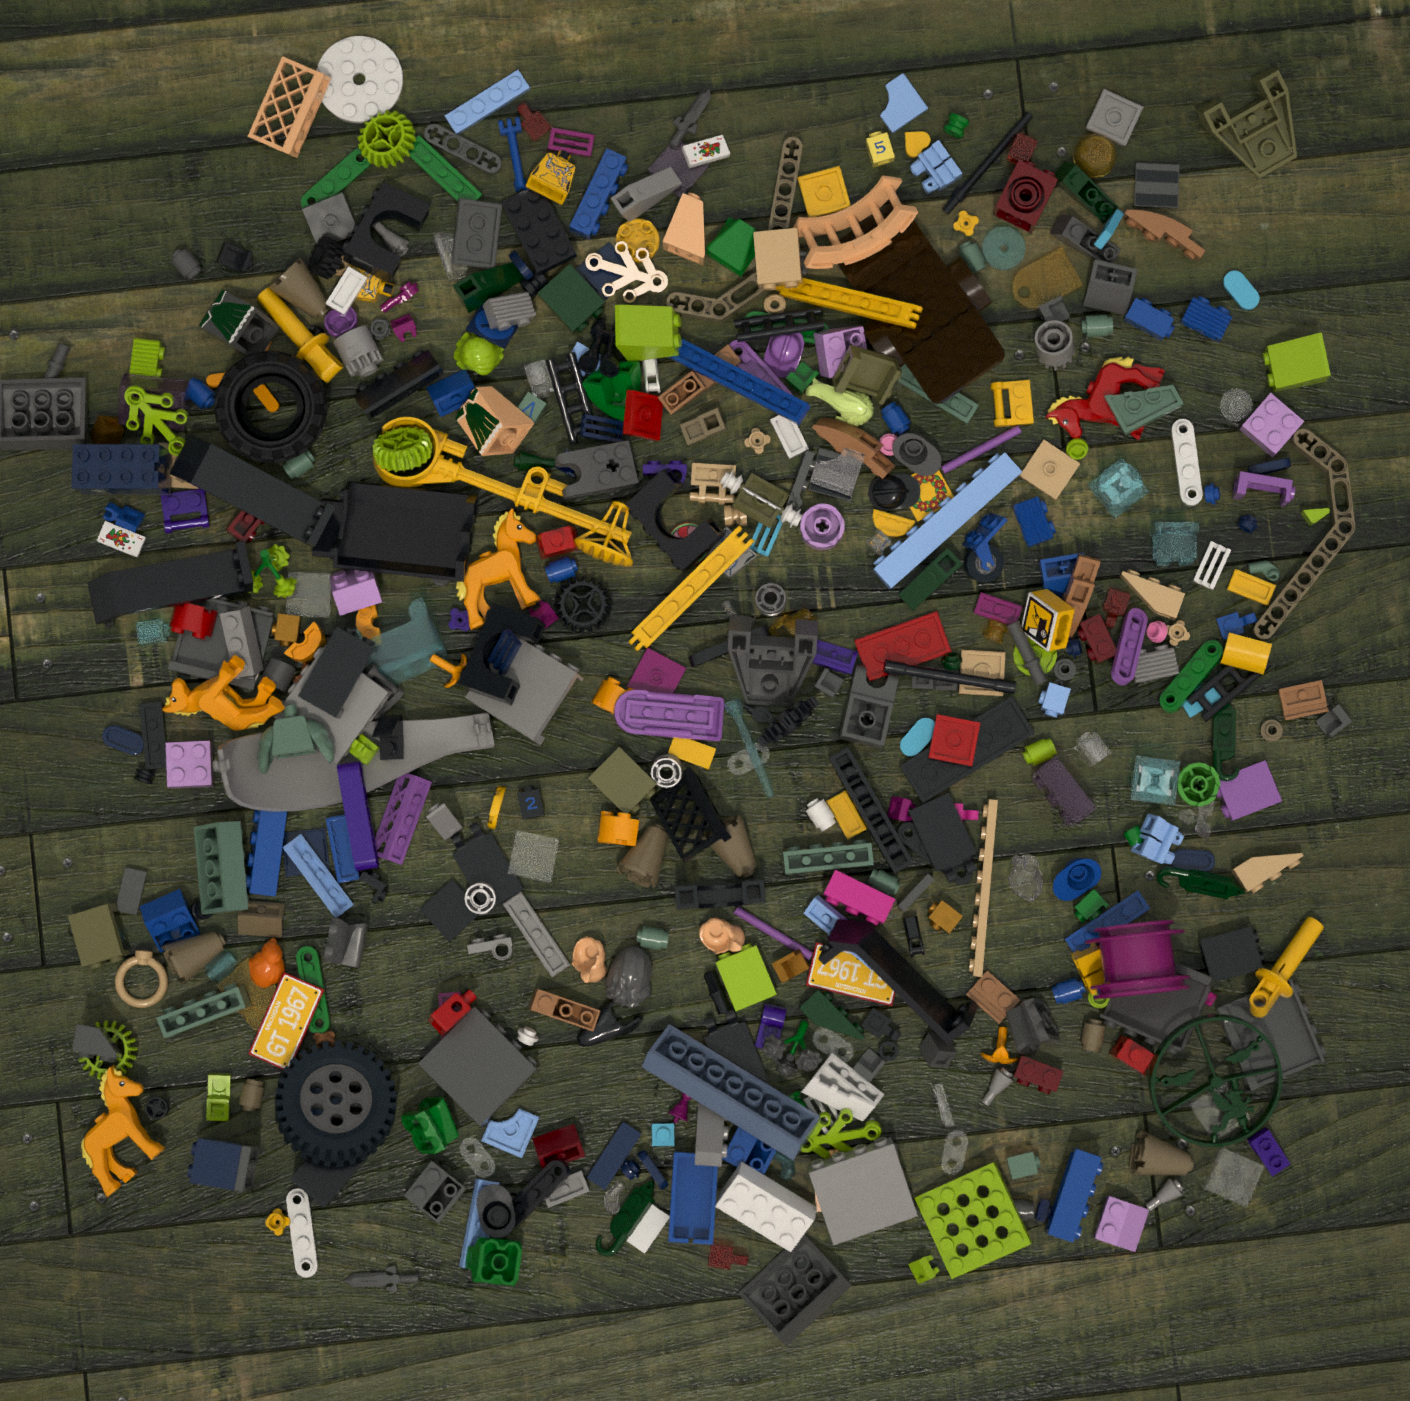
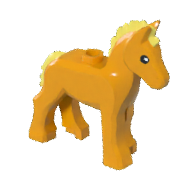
M513 508L509 512H505L504 515H501L499 521H496V525H494L495 533H493L497 552L492 554L491 551L481 554L479 560L469 564L464 582L457 581V596L460 601L464 599L471 630L484 625L486 613L491 609L484 599L485 586L509 580L522 610L536 605L535 602L541 600L526 584L525 577L521 571V555L517 544L526 543L531 545L536 542V535L520 522L521 516H516Z
M233 655L228 663L223 661L219 674L216 677L201 683L192 691L189 690L183 679H175L172 683L171 695L166 697L165 706L162 710L168 713L173 712L177 715L181 714L182 716L196 715L199 711L203 710L211 715L213 719L237 731L258 728L259 725L265 724L270 717L282 712L285 707L281 700L274 695L269 698L267 703L268 697L276 688L275 683L267 676L263 677L259 682L258 695L256 697L242 699L228 685L245 666L244 660L237 655Z
M115 1065L109 1067L105 1074H103L101 1077L102 1081H100L101 1086L99 1087L102 1092L101 1098L105 1101L109 1113L106 1115L104 1112L95 1120L96 1125L85 1135L81 1142L83 1158H86V1164L92 1168L93 1175L99 1180L107 1197L122 1186L117 1180L112 1178L109 1171L113 1172L120 1180L122 1179L124 1183L128 1182L138 1173L133 1167H127L115 1158L113 1145L129 1136L150 1160L157 1157L165 1149L159 1142L150 1139L140 1123L135 1108L127 1098L128 1096H139L144 1090L142 1084L122 1075V1071H117Z

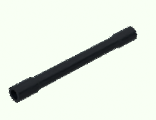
M885 660L884 673L908 675L992 689L1014 694L1016 689V681L993 679L909 665L892 660Z

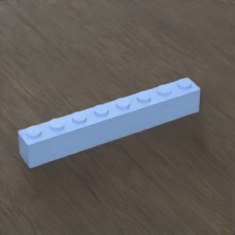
M1005 452L1001 456L998 453L988 461L990 466L985 470L980 468L972 475L974 480L967 485L964 482L955 490L958 494L953 499L948 496L940 503L941 509L936 514L931 511L923 519L925 523L920 528L917 526L913 527L906 534L909 537L903 543L900 540L890 548L892 551L887 557L882 555L874 562L876 567L872 571L889 590L1022 473Z

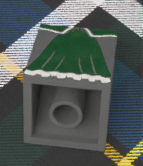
M223 289L199 324L211 336L244 356L254 352L265 351L280 328L259 309Z

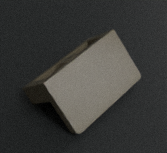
M248 901V910L238 911V934L281 938L283 934L282 922L285 904Z

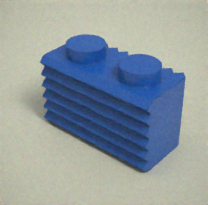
M1198 296V298L1193 297L1180 324L1216 342H1220L1233 316L1229 315L1230 311L1224 307L1218 306L1215 308L1209 305L1210 301L1201 296Z
M1037 496L1013 505L1012 508L1027 548L1054 538L1053 534L1056 531L1052 521H1047L1045 513H1048V509L1044 500L1040 501Z

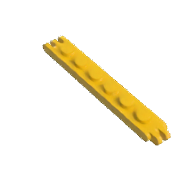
M803 278V284H798L796 288H785V285L776 286L775 289L779 291V295L785 298L915 329L917 324L910 321V319L918 321L920 317L918 314L913 313V311L921 313L923 309L918 305Z
M740 525L631 632L634 636L628 643L632 645L637 639L640 641L634 648L636 651H639L643 646L647 649L755 542L752 538L746 544L743 542L749 536L747 532L740 538L737 536L743 529Z

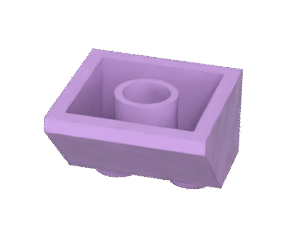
M1106 1196L1093 1238L1136 1252L1149 1210Z

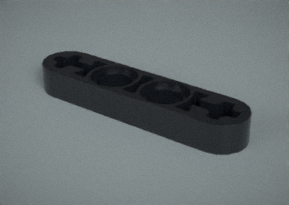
M767 625L751 630V635L771 636ZM728 640L689 656L688 659L691 667L700 666L729 654Z

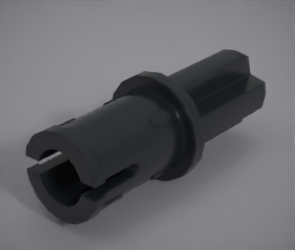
M716 971L706 972L704 978L711 993L709 997H712L718 1015L730 1011L731 1008L724 993L726 990L725 988L722 989Z

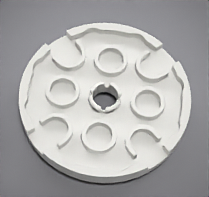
M353 36L336 42L323 54L316 70L332 78L322 103L337 118L350 123H364V121L369 123L371 121L370 115L377 117L378 111L384 115L386 109H392L398 102L403 88V73L398 58L387 45L371 37ZM358 74L364 75L366 78L362 85H356L353 82L354 77Z

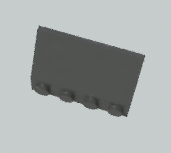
M86 377L0 380V451L73 449V444H88Z
M804 1234L791 1252L786 1249L781 1252L738 1294L787 1347L852 1285Z

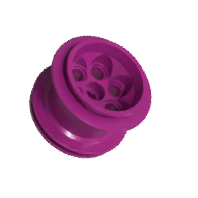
M1174 920L1093 929L1094 933H1098L1099 938L1085 940V943L1100 944L1104 978L1103 984L1090 987V989H1097V995L1093 996V999L1190 989V985H1185L1184 979H1190L1191 976H1178L1175 973L1171 935L1184 933L1185 930H1170V925L1174 924Z

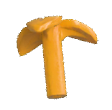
M434 653L429 660L452 674V679L443 685L445 688H449L457 683L462 670L465 669L467 664L465 654H461V663L458 666L451 664Z
M999 1027L996 1050L993 1055L980 1052L983 1058L992 1063L1000 1062L1001 1064H1010L1018 1060V1057L1009 1058L1008 1051L1005 1048L1008 1028Z

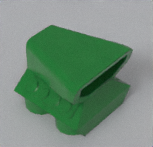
M729 217L714 240L706 246L705 254L735 275L741 277L755 257L753 232H756V229L741 219L734 220Z
M426 1097L418 1105V1110L404 1111L401 1115L403 1126L411 1134L415 1147L422 1154H437L445 1150L447 1144L459 1136L443 1097Z
M478 1237L475 1245L468 1246L465 1268L471 1270L472 1281L514 1286L519 1278L522 1255L520 1241H511V1239L502 1240Z

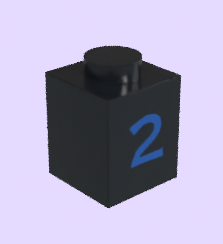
M534 786L521 788L522 792L517 793L522 819L527 820L545 816L540 790L535 789Z

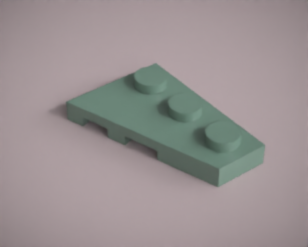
M1174 385L1104 396L1124 435L1182 407L1184 404Z

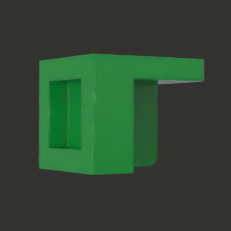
M801 362L795 372H790L785 382L799 394L803 395L806 388L813 383V379L818 378L819 372L812 370L807 364Z

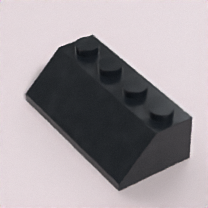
M423 350L418 351L409 362H400L393 367V372L388 375L383 373L375 378V383L370 386L365 384L356 390L357 394L354 397L369 421L443 376L439 364L429 350L425 352Z

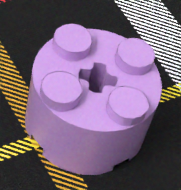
M829 504L812 506L803 514L801 519L800 534L803 541L815 550L834 548L843 536L845 527L843 517L835 507ZM821 522L825 523V527L828 528L824 529V532H820L819 528L816 527L820 526Z

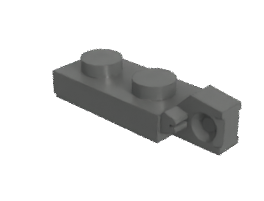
M806 451L803 454L785 508L793 504V510L798 511L803 502L800 498V493L805 492L809 480L806 477L808 471L812 472L816 459H813L815 453Z

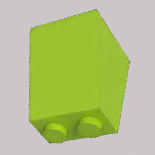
M615 305L616 347L627 361H643L679 355V347L682 346V339L679 334L681 317L673 307Z
M1322 332L1269 345L1265 348V352L1262 353L1263 363L1265 366L1268 365L1269 369L1267 383L1269 387H1272L1273 392L1323 383L1331 376Z

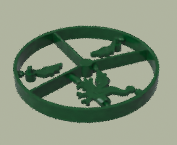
M1227 1014L1203 1015L1184 1022L1170 1032L1162 1041L1153 1057L1149 1070V1094L1159 1118L1181 1139L1204 1147L1228 1146L1253 1135L1272 1115L1279 1101L1282 1089L1281 1063L1272 1043L1251 1023ZM1223 1020L1236 1022L1251 1028L1259 1034L1257 1039L1251 1040L1246 1048L1238 1049L1233 1054L1224 1057V1059L1232 1061L1234 1064L1237 1062L1243 1063L1244 1060H1248L1251 1050L1258 1051L1260 1049L1259 1043L1264 1040L1272 1053L1275 1065L1219 1076L1214 1072L1198 1024ZM1194 1026L1211 1073L1208 1076V1082L1160 1110L1155 1095V1083L1160 1081L1165 1087L1171 1083L1176 1086L1186 1085L1187 1082L1192 1081V1076L1196 1073L1193 1069L1184 1073H1177L1173 1077L1167 1075L1161 1076L1160 1079L1155 1077L1160 1059L1168 1046L1181 1033ZM1276 1071L1275 1088L1266 1110L1254 1124L1247 1128L1246 1123L1248 1121L1245 1112L1251 1111L1254 1113L1255 1110L1253 1108H1255V1105L1246 1107L1252 1101L1249 1099L1250 1096H1246L1244 1102L1241 1101L1242 1096L1239 1095L1240 1093L1244 1094L1242 1090L1237 1091L1239 1087L1238 1079ZM1231 1080L1234 1091L1228 1089L1229 1093L1226 1092L1225 1096L1231 1100L1232 1104L1226 1098L1217 1094L1214 1088H1220L1223 1082ZM1205 1090L1212 1092V1102L1216 1104V1108L1226 1111L1222 1115L1221 1125L1219 1127L1217 1125L1211 1127L1213 1132L1211 1140L1192 1138L1177 1131L1165 1120L1164 1115ZM1237 1118L1238 1124L1242 1125L1244 1131L1232 1137L1218 1140L1217 1133L1226 1129L1230 1119Z

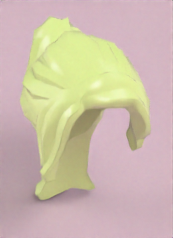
M815 378L813 379V384L806 388L807 396H816L829 403L835 410L841 413V417H835L836 420L858 426L868 422L873 416V403L865 393L846 388L844 393L841 394L835 392L834 386L819 382Z

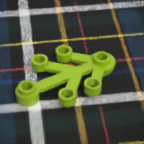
M140 386L128 387L124 394L125 401L130 406L129 417L126 422L127 428L130 430H137L141 421L138 417V411L140 408L145 414L144 429L140 439L141 444H153L155 439L152 433L154 424L169 441V452L174 456H178L186 441L182 437L176 436L162 419L184 424L188 418L187 411L178 409L176 412L154 409L148 404H161L162 407L169 408L174 402V397L171 393H163L160 396L148 394ZM132 394H138L140 397H134ZM168 398L170 402H165L163 399ZM177 415H183L184 419H180ZM130 421H135L137 425H132ZM144 437H149L151 441H146ZM175 442L180 443L182 446L175 445Z
M844 1108L840 1111L838 1119L828 1132L818 1135L822 1127H827L831 1123V1115L828 1112H821L818 1116L820 1118L826 1117L828 1120L823 1122L819 1119L812 1135L808 1139L810 1144H805L800 1151H813L824 1159L830 1158V1152L820 1144L828 1143L840 1152L846 1153L852 1151L853 1148L842 1141L864 1137L869 1140H876L881 1135V1125L877 1121L870 1120L865 1123L863 1128L839 1132L845 1124L850 1123L853 1119V1112L848 1108ZM847 1113L850 1117L844 1118L842 1115ZM870 1130H874L876 1133L869 1134L868 1132Z

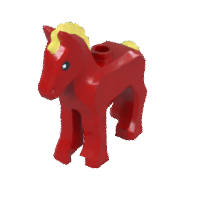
M1121 356L1109 358L1100 369L1096 381H1090L1086 392L1090 394L1088 399L1073 396L1068 398L1061 397L1059 400H1056V403H1052L1045 419L1053 420V425L1059 424L1073 439L1080 438L1082 435L1079 420L1110 423L1113 426L1120 427L1104 396L1111 394L1112 396L1119 395L1120 386L1123 383H1135L1144 390L1159 387L1165 370L1144 367L1139 364L1132 365L1134 359L1129 356L1124 359ZM1144 426L1131 432L1130 435L1139 441Z

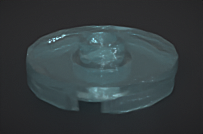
M1007 226L996 227L991 230L984 238L982 244V254L986 262L998 270H1010L1018 266L1023 260L1026 251L1022 235L1017 230ZM1000 246H1006L1007 252H1001Z

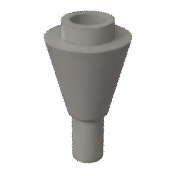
M381 222L374 226V229L382 236L390 252L401 257L408 251L409 242L388 231Z
M1005 1067L1001 1069L996 1068L989 1091L982 1099V1102L989 1106L996 1095L1015 1081L1012 1078L1014 1074Z
M1169 1177L1156 1194V1197L1145 1205L1152 1211L1161 1203L1163 1204L1182 1196L1184 1187L1177 1178L1173 1180Z

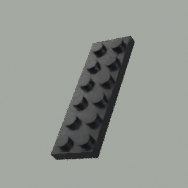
M1012 696L973 720L980 723L972 767L928 758L930 747L899 766L922 804L1035 734Z

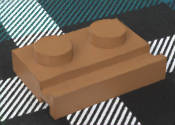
M1322 680L1278 689L1284 721L1329 711Z
M988 971L982 975L966 994L998 1024L1006 1017L1005 1012L1013 1009L1020 1001L1016 995Z

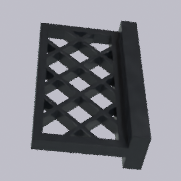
M691 767L683 771L685 776L675 786L666 788L650 799L684 863L718 840L722 839L726 842L732 838L701 779ZM687 785L685 795H678L679 789ZM665 798L669 799L666 807H659V802ZM675 799L682 800L679 809L672 808ZM688 801H695L693 810L685 809ZM670 813L677 814L674 822H667ZM683 814L690 815L687 824L680 823ZM696 816H703L701 825L694 824ZM678 828H685L682 837H675ZM691 829L698 830L695 839L688 838ZM704 831H712V836L702 840ZM686 843H692V849L684 854L683 850Z

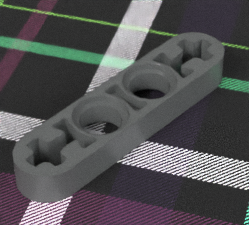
M430 124L425 128L424 137L430 145L487 174L495 175L500 172L502 162L496 154L440 125ZM436 129L438 130V135L443 138L444 134H447L443 145H440L442 141L437 137H434L433 140L430 139L429 132H434ZM457 139L460 143L458 149L450 150L447 147L448 141ZM476 149L479 152L478 158L475 160L468 159L466 156L467 151ZM483 154H486L485 159L489 162L495 159L497 167L488 169L489 166L486 162L482 161V165L478 163L482 160Z

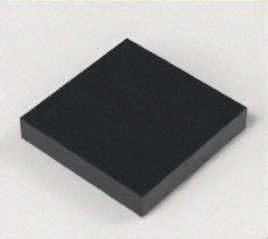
M453 880L420 909L449 942L480 915L473 913L467 908L465 893Z

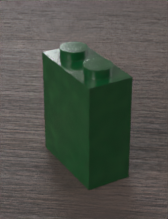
M571 264L538 292V297L573 335L577 331L579 334L589 326L588 321L593 317L597 319L605 311V301Z

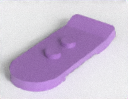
M630 690L622 694L614 705L613 714L617 725L623 731L630 734L712 742L720 741L722 738L724 699L721 697Z

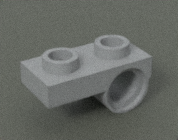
M506 934L493 936L494 940L485 942L484 938L471 940L472 944L467 945L468 953L475 954L492 951L496 959L501 961L507 960L513 953L512 938H507ZM500 944L507 945L509 949L508 954L504 957H500L496 953V949Z

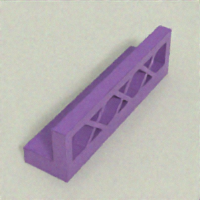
M409 773L396 779L375 837L378 857L400 865L403 864L432 782ZM405 778H409L408 785L403 790L402 786ZM400 800V807L395 810L396 802ZM393 820L392 829L388 831V824ZM385 841L386 846L384 848L383 853H380V846Z

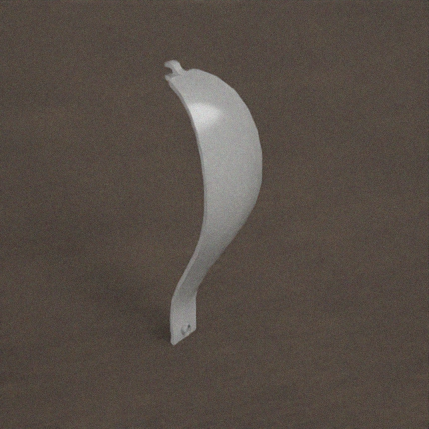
M489 713L437 719L403 720L404 759L380 760L379 749L368 765L362 763L351 753L347 755L342 764L360 761L366 793L444 756L464 751L493 748L494 739ZM372 721L363 735L380 747L379 738L372 737L378 721ZM264 732L242 736L219 745V762H212L214 772H220L228 797L238 805L250 809L271 812L300 811L343 802L337 764L335 762L329 763L319 750L318 753L276 759L274 757L266 774L259 772L257 754L260 748L259 740Z

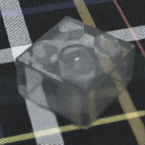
M1220 1148L1203 1189L1243 1207H1247L1264 1166L1227 1149Z

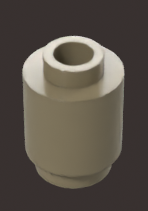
M1089 1018V1022H1084L1081 1038L1082 1049L1099 1052L1100 1047H1103L1106 1026L1102 1025V1020Z
M246 1079L239 1100V1105H243L242 1110L255 1112L256 1108L261 1109L265 1090L263 1088L264 1082Z

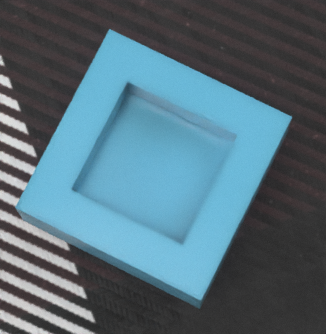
M674 1123L652 1124V1146H675Z

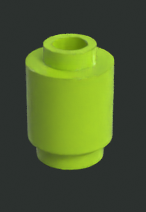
M1043 738L1024 747L1025 752H1022L1026 763H1031L1033 767L1052 759L1057 754L1050 738L1046 740Z

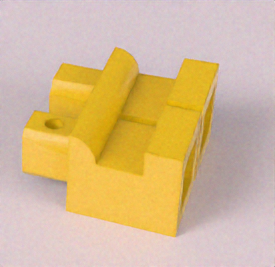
M1091 944L1089 948L1081 952L1077 950L1070 954L1085 988L1093 996L1097 993V989H1090V987L1103 984L1104 978L1100 945Z

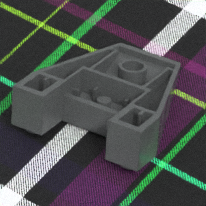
M730 616L728 651L746 704L791 707L816 656L818 621L796 619L795 638L751 635L752 617Z

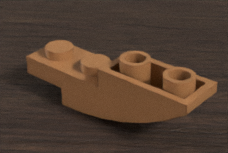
M1127 210L1123 215L1124 222L1133 229L1138 228L1143 232L1142 235L1147 240L1158 243L1164 236L1166 238L1165 241L1170 246L1182 249L1184 251L1183 254L1192 261L1194 259L1199 261L1206 251L1189 239L1193 230L1172 218L1143 210Z
M729 344L715 354V356L736 367L742 363ZM691 371L658 398L672 415L706 392L716 382L695 371Z
M822 417L812 426L821 438L826 439L837 452L846 456L851 451L859 461L865 463L875 475L880 476L882 479L895 467L889 459L879 452L884 446L882 443L851 424L833 418Z
M1078 554L1066 592H1063L1061 597L1063 601L1075 609L1069 633L1071 638L1084 615L1101 563L1099 559Z

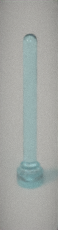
M740 699L731 700L724 705L725 711L731 718H734L765 795L768 798H772L774 796L773 788L742 717L743 705Z

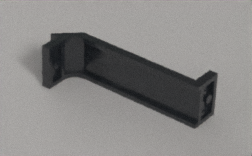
M191 435L188 436L169 473L181 483H190L310 547L316 546L335 509V506L329 503L324 504L217 446Z
M245 541L236 542V549L108 572L88 582L95 623H104L105 629L114 627L113 620L120 616L252 592L253 579Z
M837 919L833 929L825 937L827 941L820 948L822 951L818 960L823 965L843 951L854 952L947 1044L970 1028L979 1006L973 999L967 1004L962 1003L955 1009L868 922Z

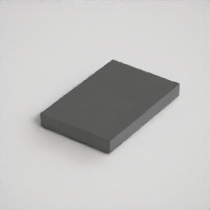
M458 199L451 264L483 269L495 267L502 204Z

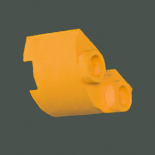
M376 604L359 609L356 615V627L359 634L374 641V645H383L381 630L373 626V621L378 618Z
M315 621L303 632L305 640L299 644L294 642L284 652L285 655L303 664L315 660L313 657L319 647L323 648L327 644L324 631Z
M609 677L608 680L603 679L591 703L613 714L617 699L625 692L634 689L628 687L625 690L619 686V681Z
M601 811L598 842L636 846L639 820L631 819V814L618 813L616 817L613 812Z

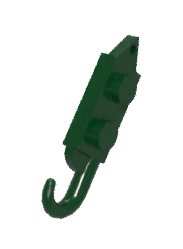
M1230 703L1215 714L1213 720V768L1218 773L1221 781H1232L1239 774V767H1236L1235 771L1230 775L1222 772V761L1232 759L1235 755L1236 709H1233Z
M1176 867L1162 868L1156 875L1157 882L1166 888L1169 887V884L1163 881V877L1171 875L1179 877V884L1185 891L1227 900L1229 897L1245 894V889L1234 882V878Z
M650 1181L639 1188L635 1187L610 1223V1231L616 1238L609 1249H603L601 1246L602 1236H598L595 1246L600 1255L604 1257L615 1255L626 1239L632 1235L655 1201L653 1199L655 1182Z

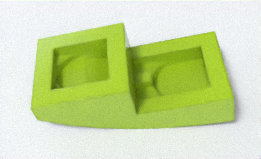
M209 1073L206 1120L229 1121L231 1074Z

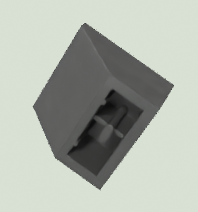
M1095 259L1092 264L1083 306L1126 316L1138 269Z
M76 1025L72 1051L78 1052V1057L94 1058V1055H99V1060L116 1062V1058H122L123 1053L105 1028Z
M432 1160L404 1197L439 1224L466 1190V1187Z

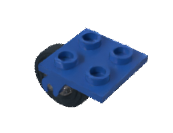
M994 513L986 514L979 521L980 525L965 536L962 546L967 548L968 551L964 558V567L967 574L975 581L982 583L991 582L1003 570L1004 558L1001 551L996 546L988 543L1007 522V519Z

